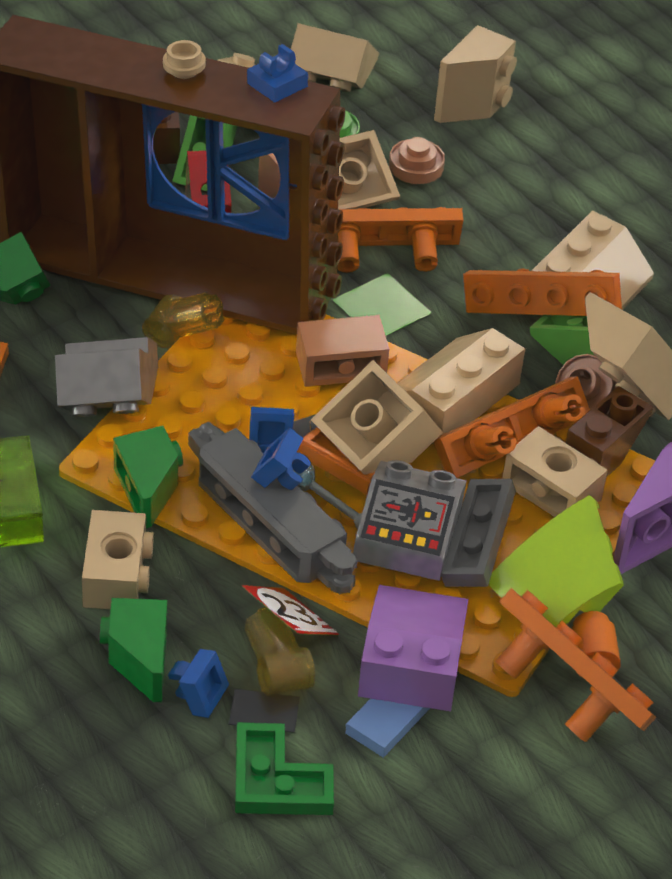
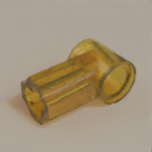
M207 292L185 298L174 294L166 295L143 322V334L145 337L155 341L157 347L169 348L180 337L219 328L224 321V305L217 294L209 295Z
M266 607L259 608L254 615L246 618L244 630L257 657V676L262 692L268 696L313 688L315 684V667L312 655L308 648L298 647L290 627Z

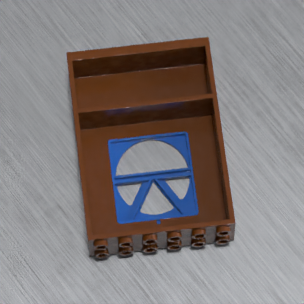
M18 15L11 16L0 29V243L22 232L42 270L297 334L298 322L324 320L328 303L331 298H337L342 284V276L337 274V266L343 249L342 243L338 242V233L343 221V211L338 209V200L341 197L344 186V178L339 176V166L345 149L344 143L340 142V130L345 119V108L340 106L341 88L308 81V87L274 103L247 84L248 67L206 58V66L202 72L189 79H180L168 73L163 67V56L167 49ZM174 112L205 118L208 208L194 202L177 190L165 177L157 163L153 148L154 134L159 123ZM223 123L252 129L260 138L224 148ZM273 153L279 165L281 178L276 197L270 198L227 165ZM224 181L256 203L260 209L248 213H226Z

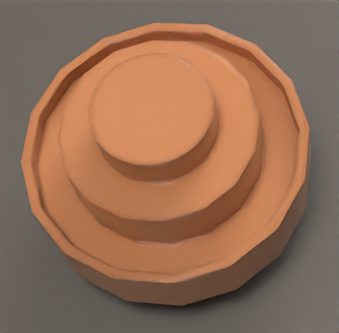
M414 137L400 141L390 151L389 169L395 177L411 184L430 183L441 177L444 171V152L439 146L424 138Z
M582 354L576 355L565 362L558 372L555 384L567 378L578 376L591 410L616 388L617 382L599 369L602 362L595 355Z

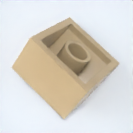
M299 23L297 24L291 50L296 55L295 64L308 72V81L316 83L317 78L330 81L329 86L341 88L342 91L350 92L351 87L363 88L379 55L378 51L367 40Z
M477 25L440 62L434 120L439 123L485 119L490 118L500 107H505L510 101L513 92L510 80L517 63V58L514 57L516 41Z
M374 360L311 419L364 475L375 472L380 461L399 460L412 463L443 433L427 412Z

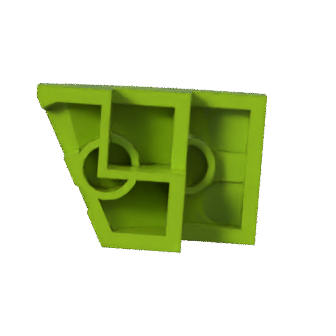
M588 495L538 529L492 572L488 585L501 598L511 588L520 596L527 590L530 591L548 607L543 616L555 627L561 621L567 624L579 610L584 613L588 611L600 612L624 586L619 567L615 564L612 556L613 548L609 536L603 528L598 512L600 508L598 502Z

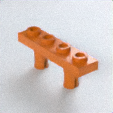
M462 208L339 209L343 211V221L338 233V242L342 243L343 249L337 269L348 273L359 268L358 246L413 245L415 268L424 272L434 270L438 262L436 245H459L464 221Z
M522 268L517 271L469 270L463 274L466 313L587 316L585 298L589 292L622 309L620 273H606L601 270H592L591 272L529 271Z
M578 376L570 377L439 436L434 441L444 471L450 472L458 478L511 453L515 449L516 444L538 426L550 434L556 433L575 424L590 411Z
M511 588L499 601L500 604L522 622L520 627L523 629L495 660L499 666L514 679H517L543 648L546 651L551 648L592 685L589 688L592 691L590 696L565 723L582 741L586 743L613 711L617 714L621 711L643 731L655 720L656 716L648 710L654 702L633 683L627 690L624 689L612 678L618 670L598 652L590 658L577 647L583 639L567 624L561 621L555 627L543 616L548 607L530 591L527 590L520 596Z

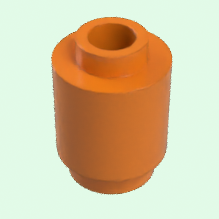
M588 611L578 615L574 619L571 628L583 639L577 647L590 658L598 652L619 670L621 661L614 624L606 614L599 611Z

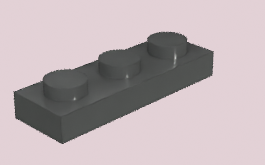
M470 479L441 572L445 587H488L516 493L512 479Z

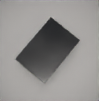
M235 689L229 725L237 726V722L285 724V732L295 733L300 697Z

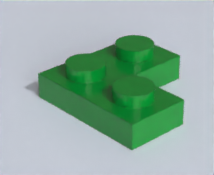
M237 722L235 813L333 815V764L285 763V724Z

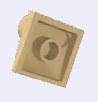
M371 130L341 137L340 142L344 143L345 149L339 166V176L344 178V186L341 197L338 200V209L366 208L399 200V191L375 131Z

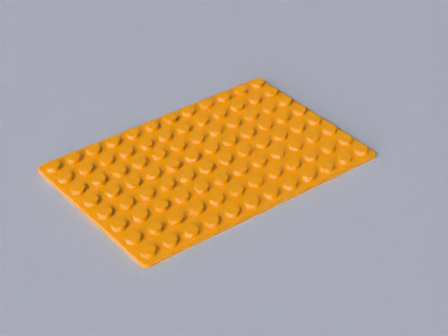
M205 311L158 360V371L151 404L138 405L139 412L115 414L112 409L60 463L59 476L135 513L114 470L113 438L164 426L171 442L177 441L181 448L183 466L178 467V486L155 520V524L367 628L379 585L469 599L457 672L508 697L519 695L548 652L543 648L517 679H514L495 662L523 629L520 627L522 622L499 603L502 598L489 585L488 587H445L442 577L438 581L357 562V568L353 571L356 580L355 587L352 588L350 593L335 594L334 591H331L330 587H326L318 578L311 583L296 582L199 486L200 462L188 445V432L199 428L204 423L210 422L224 433L237 428L249 440L251 407L294 409V421L317 414L348 384L339 383L305 387L296 355L297 334ZM326 314L324 320L336 318ZM388 342L389 359L387 374L396 383L428 360ZM506 395L478 418L518 401V399ZM573 425L552 435L566 443L568 429ZM433 443L412 463H409L413 468L428 472L435 470L444 471ZM631 449L621 465L606 477L602 500L598 502L600 507L598 512L603 528L609 536L613 548L612 556L615 554L623 513L655 460ZM506 456L458 477L459 479L467 480L463 501L470 479L503 478ZM312 463L305 470L310 471L314 475V481L359 514L363 512L367 498L366 494ZM311 489L302 490L311 494L317 505L328 516L342 524L347 533L346 546L353 553L358 531L354 520ZM517 492L513 499L493 571L524 541L554 518V516Z

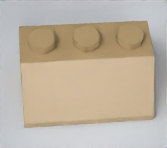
M595 211L590 212L532 270L549 272H591L592 270H601L606 273H620L622 310L653 279L654 275L653 270L627 227Z
M589 292L585 298L590 350L602 362L599 369L617 382L615 387L620 386L652 405L653 411L650 417L656 413L669 421L672 417V349L652 326Z
M494 328L465 335L453 340L397 384L427 412L443 433L441 435L474 421L520 385L525 348Z

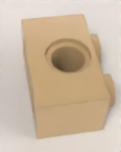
M538 426L516 444L515 449L511 453L506 454L502 479H512L517 493L556 517L588 495L592 496L597 502L602 500L608 470L599 465L595 460L588 458L560 438Z
M92 510L82 574L83 608L111 609V598L139 599V593H148L150 566H143L144 559H152L154 532H146V513Z

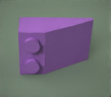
M672 442L662 449L623 513L613 558L621 574L672 547Z
M379 585L363 650L358 697L451 712L469 599Z

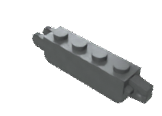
M207 422L199 428L188 432V445L200 462L199 486L296 582L311 583L318 578L326 587H330L331 591H334L335 594L350 593L352 588L355 587L356 579L353 571L357 568V557L346 546L347 533L338 520L328 516L317 505L313 496L308 492H303L298 486L293 490H289L282 486L276 478L264 488L253 480L251 476L263 453L255 441L248 440L237 428L224 433L212 423Z

